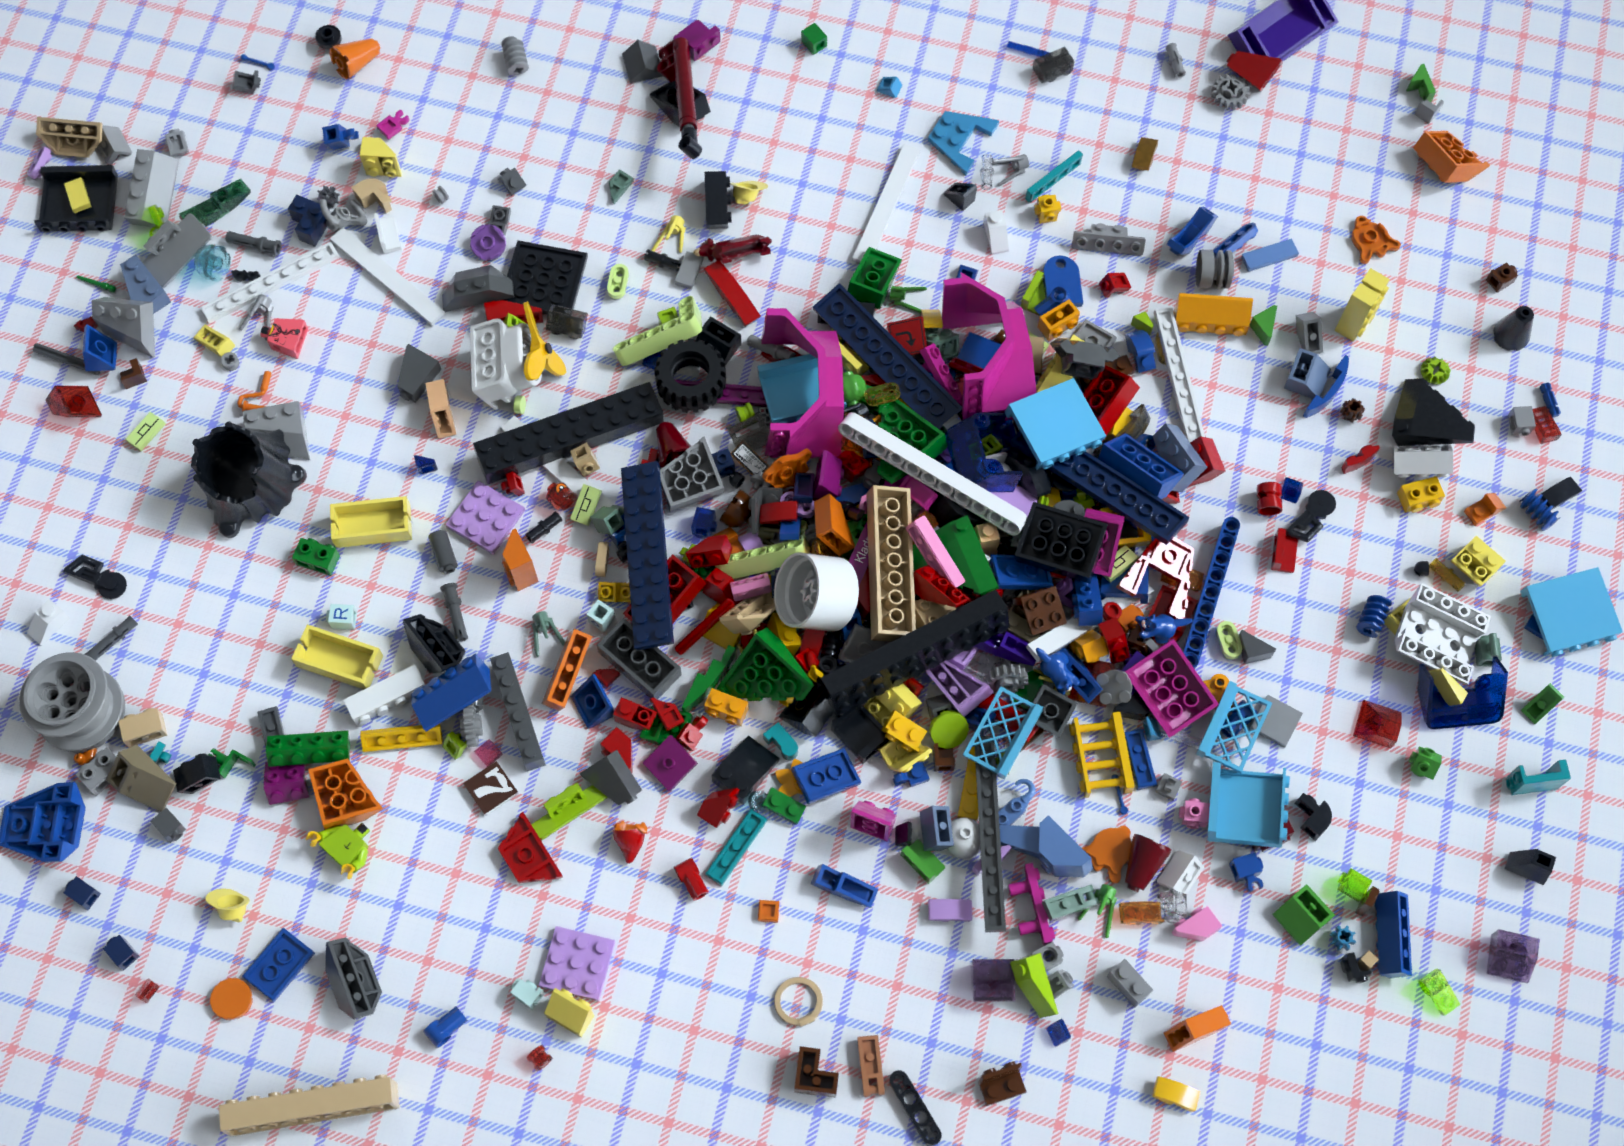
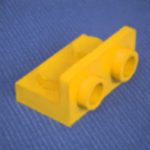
M895 710L892 711L881 731L886 733L885 738L894 743L897 740L902 743L901 748L910 753L912 751H920L918 746L927 733V730Z

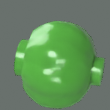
M853 371L843 373L844 402L850 407L863 399L867 390L865 380L860 375L853 374Z

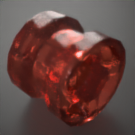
M540 1045L526 1059L534 1064V1069L538 1072L546 1067L553 1057L545 1052L543 1045Z

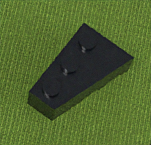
M726 171L704 172L707 229L728 228V223H732L731 212H728V205H731V194H727V187H730V176L726 177Z

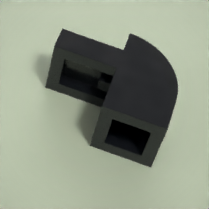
M1303 793L1294 804L1310 817L1300 828L1316 841L1331 823V808L1325 800L1319 806L1312 796Z

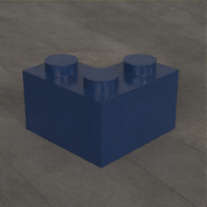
M296 194L288 207L292 220L299 222L295 231L300 241L316 246L327 228V220L321 211L319 203Z

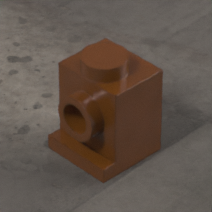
M1506 262L1495 270L1493 269L1486 278V281L1498 293L1515 282L1518 277L1517 269L1513 265L1509 266Z

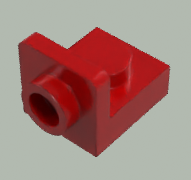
M1125 272L1107 273L1099 282L1105 298H1108L1113 292H1128L1131 288Z

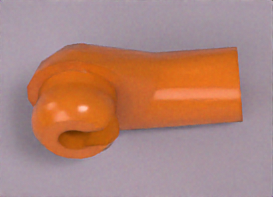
M97 748L75 754L74 762L79 765L89 763L94 759Z

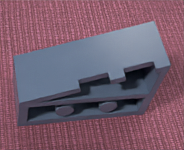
M136 254L120 264L130 300L153 302V314L171 303L164 289Z
M1165 423L1153 435L1158 455L1184 473L1180 481L1171 490L1183 492L1207 466L1180 428L1176 425Z

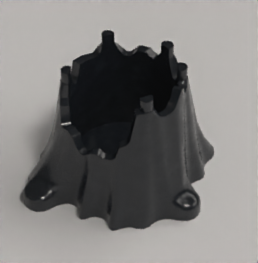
M228 421L224 427H216L211 430L208 436L194 439L192 442L194 454L191 460V467L196 472L193 479L206 494L207 507L214 510V524L219 527L220 533L227 538L235 537L240 531L242 522L247 518H252L255 522L259 523L265 514L278 516L281 510L291 502L294 489L300 486L307 478L306 470L303 467L289 464L290 448L285 444L284 433L280 429L267 433L250 430Z

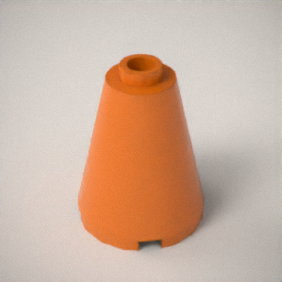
M372 38L334 45L329 50L331 61L333 64H337L338 69L336 70L341 77L349 79L379 55L380 45Z

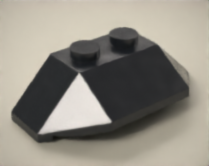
M1018 448L1002 451L1008 454L1004 463L1016 474L1014 480H1012L1035 497L1051 493L1053 472L1043 468L1036 470L1035 467L1038 462L1034 458L1023 454Z
M422 614L403 619L410 648L429 673L444 672L450 667H455L461 663L466 651L445 625L427 619Z

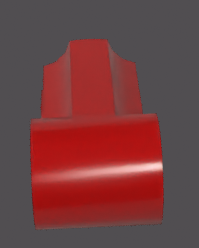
M692 857L674 866L677 876L685 884L693 901L699 900L709 893Z

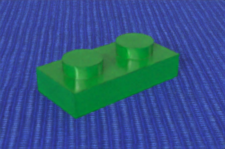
M773 787L769 789L761 805L795 825L798 824L806 808L802 803Z

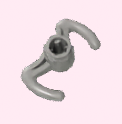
M320 200L321 211L327 220L326 225L331 231L337 232L348 225L364 226L367 224L366 215L355 200H350L349 204L357 212L358 216L351 215L347 208L341 206L336 207L330 214L326 200Z

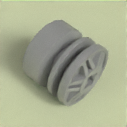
M1200 249L1196 261L1197 287L1210 288L1214 280L1216 288H1221L1223 285L1224 289H1229L1234 276L1232 251L1226 250L1223 253L1222 250H1219L1216 258H1214L1213 250Z

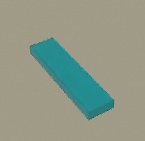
M1078 150L1028 188L1025 200L1031 203L1081 165L1083 153Z
M750 809L705 875L723 886L766 824L767 819Z

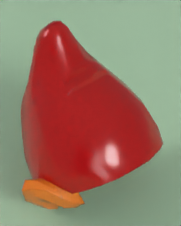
M621 821L614 825V839L623 852L625 861L628 864L634 861L643 845L648 829L644 822H641L640 825H632Z

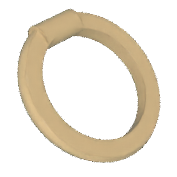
M794 977L784 981L778 987L774 997V1006L778 1016L784 1022L802 1027L814 1022L819 1016L823 1006V996L819 987L810 979ZM793 984H804L810 987L817 999L814 1011L799 1019L785 1014L780 1004L782 993Z

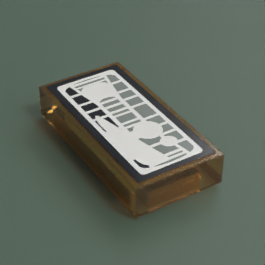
M744 441L730 453L751 475H758L759 471L765 472L770 467Z

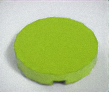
M953 710L941 712L939 716L934 717L929 726V734L933 742L938 743L939 747L945 749L960 745L966 739L969 732V725L965 717Z

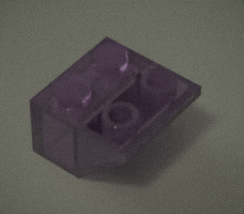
M1498 929L1491 934L1486 974L1528 984L1538 959L1540 939Z
M1014 959L972 960L971 984L974 1002L1016 1001L1015 977L1010 964Z

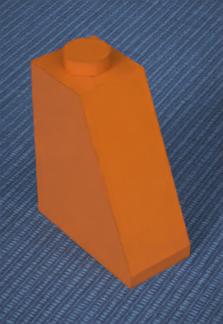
M830 493L814 502L816 537L839 556L854 549L855 545L841 503Z
M1221 1005L1183 1020L1164 1032V1035L1172 1051L1175 1052L1231 1025V1022Z

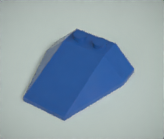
M75 782L56 783L5 805L0 828V846L45 863L63 862L80 844L86 807Z

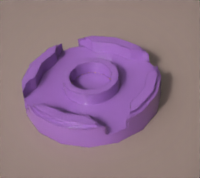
M490 224L481 225L472 233L470 248L478 258L486 261L495 260L505 251L506 237L497 226Z

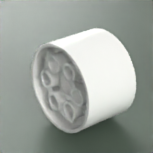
M798 552L790 555L778 571L774 586L775 608L781 621L789 627L838 631L848 624L857 606L859 594L857 575L853 566L844 558Z

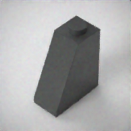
M410 344L405 349L398 389L403 399L416 403L425 392L426 383L434 380L441 371L438 360Z
M617 750L580 773L585 780L618 806L625 801L627 805L637 799L636 794L642 791Z

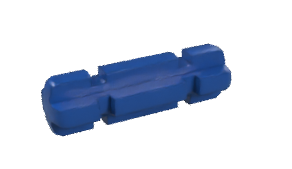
M1549 382L1543 383L1540 386L1542 394L1544 393L1542 396L1547 409H1549L1548 413L1551 418L1558 417L1561 411L1556 406L1558 403L1554 392L1551 391L1552 386Z

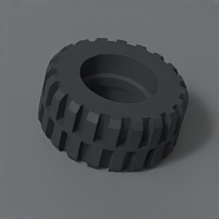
M688 339L685 342L679 340L678 344L674 345L672 343L668 346V350L664 349L660 353L661 357L657 358L654 370L656 387L660 398H663L667 405L671 404L672 409H682L684 413H688V410H693V413H697L699 409H703V411L709 409L710 404L714 406L717 403V398L720 399L722 397L723 390L726 388V368L724 359L721 358L718 350H714V346L709 343L705 345V341L698 340V342L694 341V339ZM686 366H697L708 373L707 378L695 386H684L673 379L675 373Z

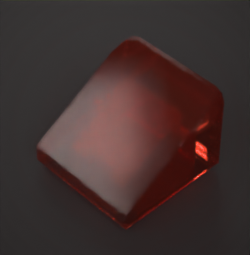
M148 978L136 992L135 996L148 1003L160 986Z

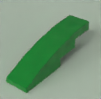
M728 645L721 662L713 659L706 675L697 674L682 705L683 712L689 713L707 697L711 688L714 689L736 656L735 647Z

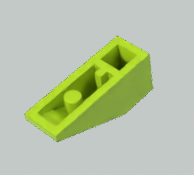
M1041 953L1011 961L1010 964L1015 981L1038 1016L1043 1018L1059 1014Z

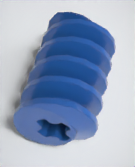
M1536 488L1519 501L1522 502L1520 508L1528 507L1525 513H1533L1531 519L1538 518L1536 524H1543L1541 530L1545 531L1560 519L1556 518L1559 512H1551L1553 505L1546 507L1548 500L1540 501L1543 495L1536 496L1535 493L1538 490Z
M1371 595L1366 600L1367 603H1365L1364 610L1361 613L1362 616H1360L1356 628L1359 633L1367 637L1377 638L1378 635L1376 633L1382 631L1380 626H1383L1385 623L1383 621L1387 618L1385 613L1389 612V606L1392 605V601L1380 595Z

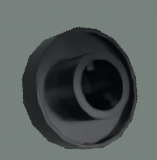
M324 25L315 34L317 44L323 49H330L334 45H339L342 40L340 30L334 25Z

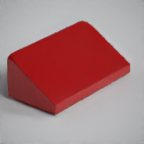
M956 357L948 365L949 369H954L963 375L978 373L984 370Z

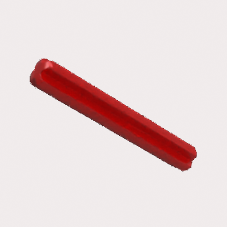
M727 598L675 646V651L679 655L684 654L720 620L721 616L735 607V603L730 598Z

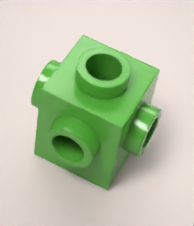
M1419 746L1417 751H1413L1408 761L1411 763L1410 771L1419 777H1427L1433 780L1441 765L1442 755L1435 753L1431 748Z

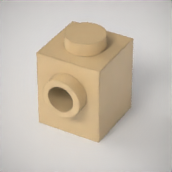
M587 442L570 451L574 463L583 477L600 469L597 458Z

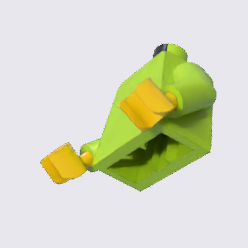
M363 823L354 831L345 824L320 832L310 831L305 840L313 839L310 843L311 847L316 846L317 842H320L321 848L342 867L340 874L348 872L347 879H351L353 873L366 864L369 846L362 839L370 830Z

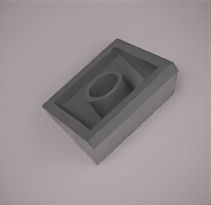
M637 40L622 53L630 84L663 77L657 71L660 59L656 46Z

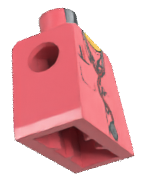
M277 318L274 320L272 328L263 326L260 335L261 337L268 338L267 342L272 350L298 359L308 327L305 320Z

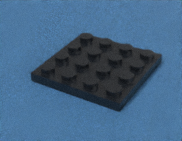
M517 240L507 277L513 281L514 297L504 299V301L519 304L528 301L530 306L541 308L542 314L571 319L587 263L588 253Z

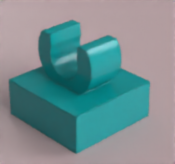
M158 741L152 751L150 758L155 763L158 759L168 763L172 755L163 751L166 744Z

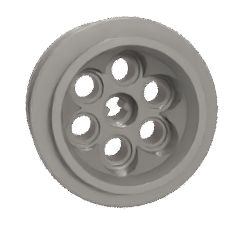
M67 652L47 658L29 673L20 691L19 709L25 723L33 731L41 734L49 744L64 751L78 753L98 748L117 732L120 727L118 721L123 719L125 714V697L118 682L109 673L103 671L102 667L93 658L81 653Z

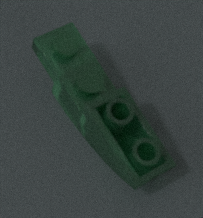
M240 178L210 193V199L179 213V217L183 220L191 213L201 224L207 227L237 207L251 193V190Z

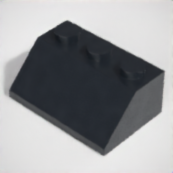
M819 676L817 677V682L810 678L815 686L804 700H796L794 697L793 702L789 703L788 707H785L779 716L780 719L802 733L814 737L821 732L822 727L833 714V710L826 700Z

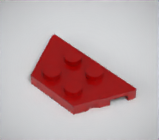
M524 812L520 813L519 819L511 827L507 837L498 847L499 852L518 883L563 878V875Z

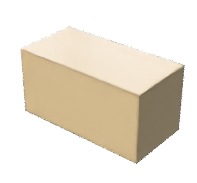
M1367 951L1357 963L1359 969L1363 972L1371 969L1379 959L1372 952Z

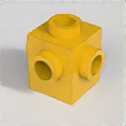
M1046 194L1038 197L1037 204L1034 205L1035 215L1038 216L1039 224L1057 221L1058 213L1061 212L1060 201H1057L1056 194Z

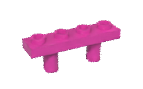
M933 343L919 350L925 360V363L921 366L928 373L931 372L934 379L962 406L963 396L936 345Z
M1032 862L1024 866L1025 881L1008 884L1010 896L1023 893L1031 895L1036 918L1032 921L1019 923L1018 929L1020 936L1038 932L1041 935L1044 947L1053 942L1052 939H1055L1053 927H1049L1047 921L1049 918L1042 904L1045 894L1043 887L1039 888L1037 880H1040L1039 870L1034 868Z

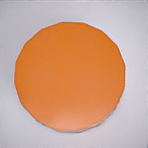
M228 978L219 982L214 987L210 997L212 1010L217 1016L225 1020L243 1017L249 1011L253 1002L251 988L246 982L238 978Z

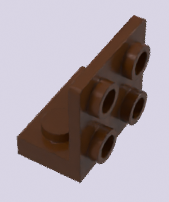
M1056 586L1045 587L1013 599L1015 606H1022L1031 635L1067 623Z
M1015 1061L1004 1064L1000 1070L996 1071L995 1068H991L983 1072L984 1074L981 1075L978 1083L986 1106L1027 1092L1020 1074L1022 1069L1021 1063L1016 1064Z

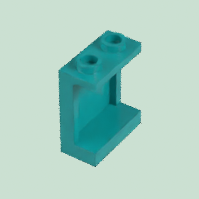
M1566 759L1558 760L1545 771L1546 774L1530 776L1525 774L1523 765H1519L1507 776V788L1510 789L1511 795L1558 790L1571 779Z

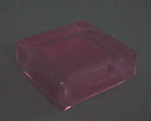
M490 739L474 751L487 767L503 755Z

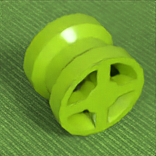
M750 402L745 403L743 407H735L741 425L745 424L748 420H756Z

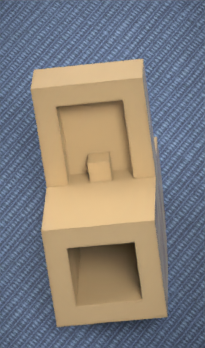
M369 178L351 187L355 198L364 209L377 201L386 214L392 210L390 205L392 200L388 195L386 185L382 181Z

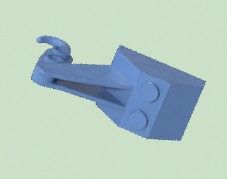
M1020 779L1015 782L1016 786L1026 784L1029 790L1025 795L1012 799L999 811L1001 845H1010L1013 850L1038 858L1042 863L1041 867L1048 874L1052 873L1055 877H1085L1093 870L1091 857L1049 815L1039 823V827L1012 825L1025 813L1036 791L1035 785L1028 779Z

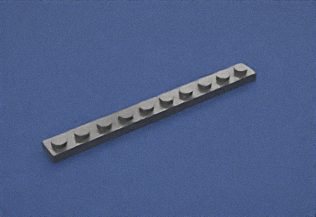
M980 736L982 741L993 738L992 736ZM994 741L983 744L986 754L995 752ZM974 746L975 757L983 755L981 746ZM995 755L987 757L989 765L996 768ZM975 763L985 933L1006 932L997 777L994 772Z

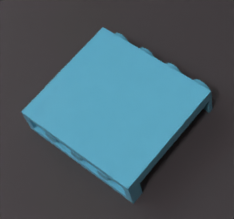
M807 354L757 366L758 378L772 423H795L818 400V359L813 355Z
M1074 378L1010 403L1005 410L1007 418H1014L1038 462L1035 467L1036 470L1041 468L1048 469L1055 462L1059 461L1062 463L1074 454L1079 456L1086 452V449H1096L1102 445V441L1106 437Z
M1599 567L1529 585L1520 590L1522 598L1528 597L1547 649L1543 653L1544 656L1551 654L1552 657L1562 655L1563 651L1568 649L1570 652L1582 649L1581 646L1583 645L1592 647L1600 644L1599 641L1605 640L1606 643L1616 640L1619 634L1623 633Z
M1213 762L1207 841L1282 848V841L1287 840V828H1283V825L1288 821V811L1284 810V805H1288L1289 793H1285V788H1289L1290 776H1286V768H1283V774L1250 771L1239 773L1235 770L1221 769V762Z

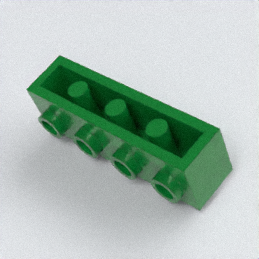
M349 731L267 736L266 756L268 767L337 762L344 759H349L350 761L351 745Z

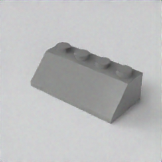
M137 149L124 216L128 222L133 225L160 228L168 220L179 164L178 159L156 151Z

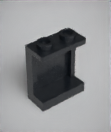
M863 704L851 708L842 716L840 714L832 720L831 731L862 764L878 751L879 747L890 741L885 738L886 733L881 731L883 726L868 712Z

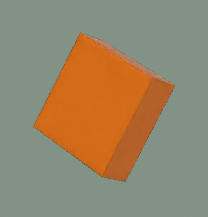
M759 900L758 922L778 923L780 902Z

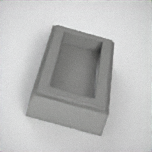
M686 251L675 279V285L692 289L704 257L696 256L694 253Z

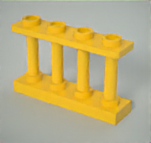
M1113 712L1108 722L1079 725L1078 717L1073 718L1072 723L1069 724V732L1071 736H1074L1075 743H1072L1074 755L1077 754L1078 758L1076 771L1078 774L1080 773L1082 780L1079 781L1080 792H1084V797L1089 798L1091 789L1120 786V788H1123L1124 794L1132 793L1135 787L1121 712ZM1108 729L1113 732V738L1109 741L1082 744L1081 733ZM1109 748L1116 750L1117 757L1115 759L1087 763L1085 761L1084 751ZM1112 767L1120 770L1121 776H1118V778L1089 782L1087 770Z

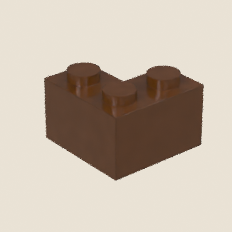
M800 1046L794 1092L836 1098L839 1073L818 1070L821 1049Z

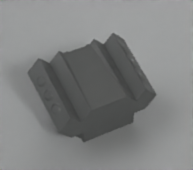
M1057 338L1050 343L1061 357V374L1093 380L1098 377L1100 372L1104 371L1105 362H1113L1120 357L1114 347H1103L1098 344L1068 340L1066 338Z

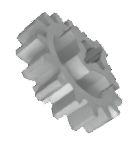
M1226 74L1225 78L1220 76L1219 80H1215L1211 89V97L1215 98L1214 103L1219 102V107L1224 105L1226 110L1229 107L1235 110L1236 106L1241 108L1242 104H1246L1250 95V87L1246 86L1247 81L1242 82V77L1237 79L1236 74H1233L1232 77Z
M1010 664L1009 667L1002 665L995 667L994 671L989 670V674L985 675V683L990 686L994 694L998 692L1000 686L1014 693L1019 692V688L1024 689V685H1028L1027 671H1025V668L1020 669V665L1016 667L1013 664Z
M470 704L463 709L464 714L459 716L461 736L466 737L468 747L479 746L478 736L483 735L482 718L479 713H476L474 704Z

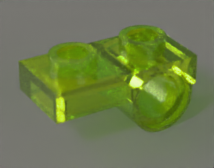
M156 204L148 207L155 226L149 232L150 237L154 235L155 229H160V226L165 223L163 217H165L164 212Z
M1434 969L1418 981L1422 991L1431 997L1441 1015L1445 1016L1461 1005L1440 969Z

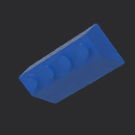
M1126 433L1104 443L1098 457L1100 461L1160 499L1167 497L1184 475L1178 468Z
M477 654L463 659L455 667H450L439 677H434L423 687L415 689L411 693V705L423 729L427 732L490 693V669Z

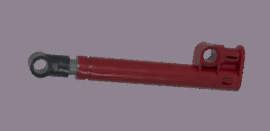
M678 37L659 50L658 54L661 61L657 66V71L669 82L675 81L681 140L678 147L690 159H696L701 154L702 147L698 144L697 120L689 41L686 38Z

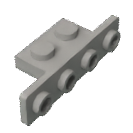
M1098 223L1091 224V232L1074 231L1072 248L1143 255L1146 239L1144 237L1128 236L1127 227L1121 225L1108 226Z

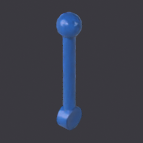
M245 54L240 56L242 61L254 62L268 67L269 70L275 69L274 63H265L252 59Z
M1112 775L1111 779L1118 778V775ZM1116 786L1121 806L1120 813L1125 815L1128 812V808L1124 805L1120 787Z

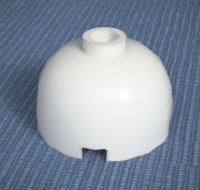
M967 817L954 820L951 823L954 846L947 848V850L961 859H969L976 856L980 852L979 823Z

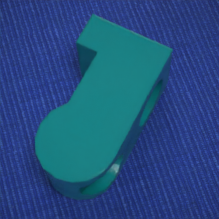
M779 722L763 734V740L768 745L773 742L781 750V755L785 760L790 761L797 757L798 745Z

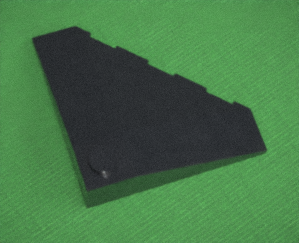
M1424 378L1405 379L1394 417L1392 437L1397 446L1473 443L1475 425L1470 420L1467 421L1455 406L1447 403L1445 397L1436 389L1433 390Z

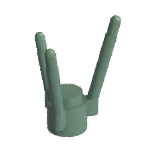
M547 612L535 613L532 616L534 623L531 625L534 633L536 657H539L538 630L542 631L547 639L549 626H551L564 647L565 641L554 625L552 618H548Z

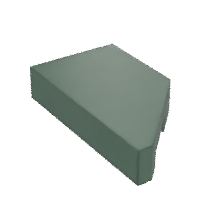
M620 169L609 181L613 204L620 199L634 182L633 177Z

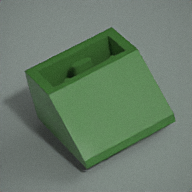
M1307 884L1272 914L1300 946L1335 916Z

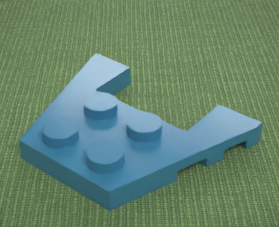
M945 111L928 136V141L943 155L945 154L954 166L957 165L964 175H967L974 164V160L961 154L960 151L975 129L992 136L999 125V121Z

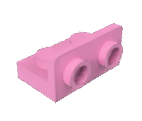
M767 573L730 583L734 601L771 592V584Z

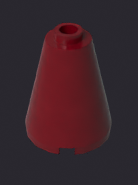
M662 422L656 428L661 468L679 457L689 447H692L671 422Z
M1134 834L1125 877V883L1128 884L1127 888L1137 893L1139 890L1144 891L1166 861L1172 849L1161 843L1158 844L1150 838Z

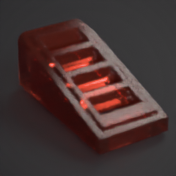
M1546 406L1534 408L1533 414L1536 424L1534 430L1540 444L1558 440L1562 434ZM1540 412H1542V414H1543V415H1540V416H1536V415H1535V413H1540Z

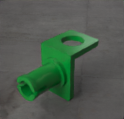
M215 748L210 751L213 755L208 754V756H216L217 764L221 766L219 773L223 778L227 777L238 759L253 767L256 766L252 759L233 749L228 756L217 751Z

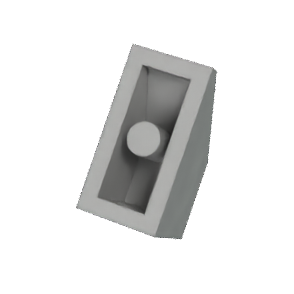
M1314 312L1296 315V331L1302 349L1316 354L1323 353L1321 317Z

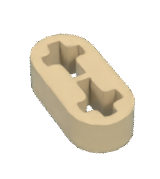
M609 542L598 543L595 576L606 577Z

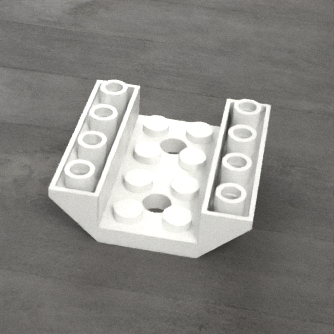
M1421 583L1405 606L1394 638L1396 650L1432 669L1443 668L1453 679L1468 685L1474 669L1469 663L1476 641L1479 636L1486 633L1491 616ZM1416 625L1421 627L1422 635L1416 632ZM1450 642L1455 643L1457 651L1451 649Z

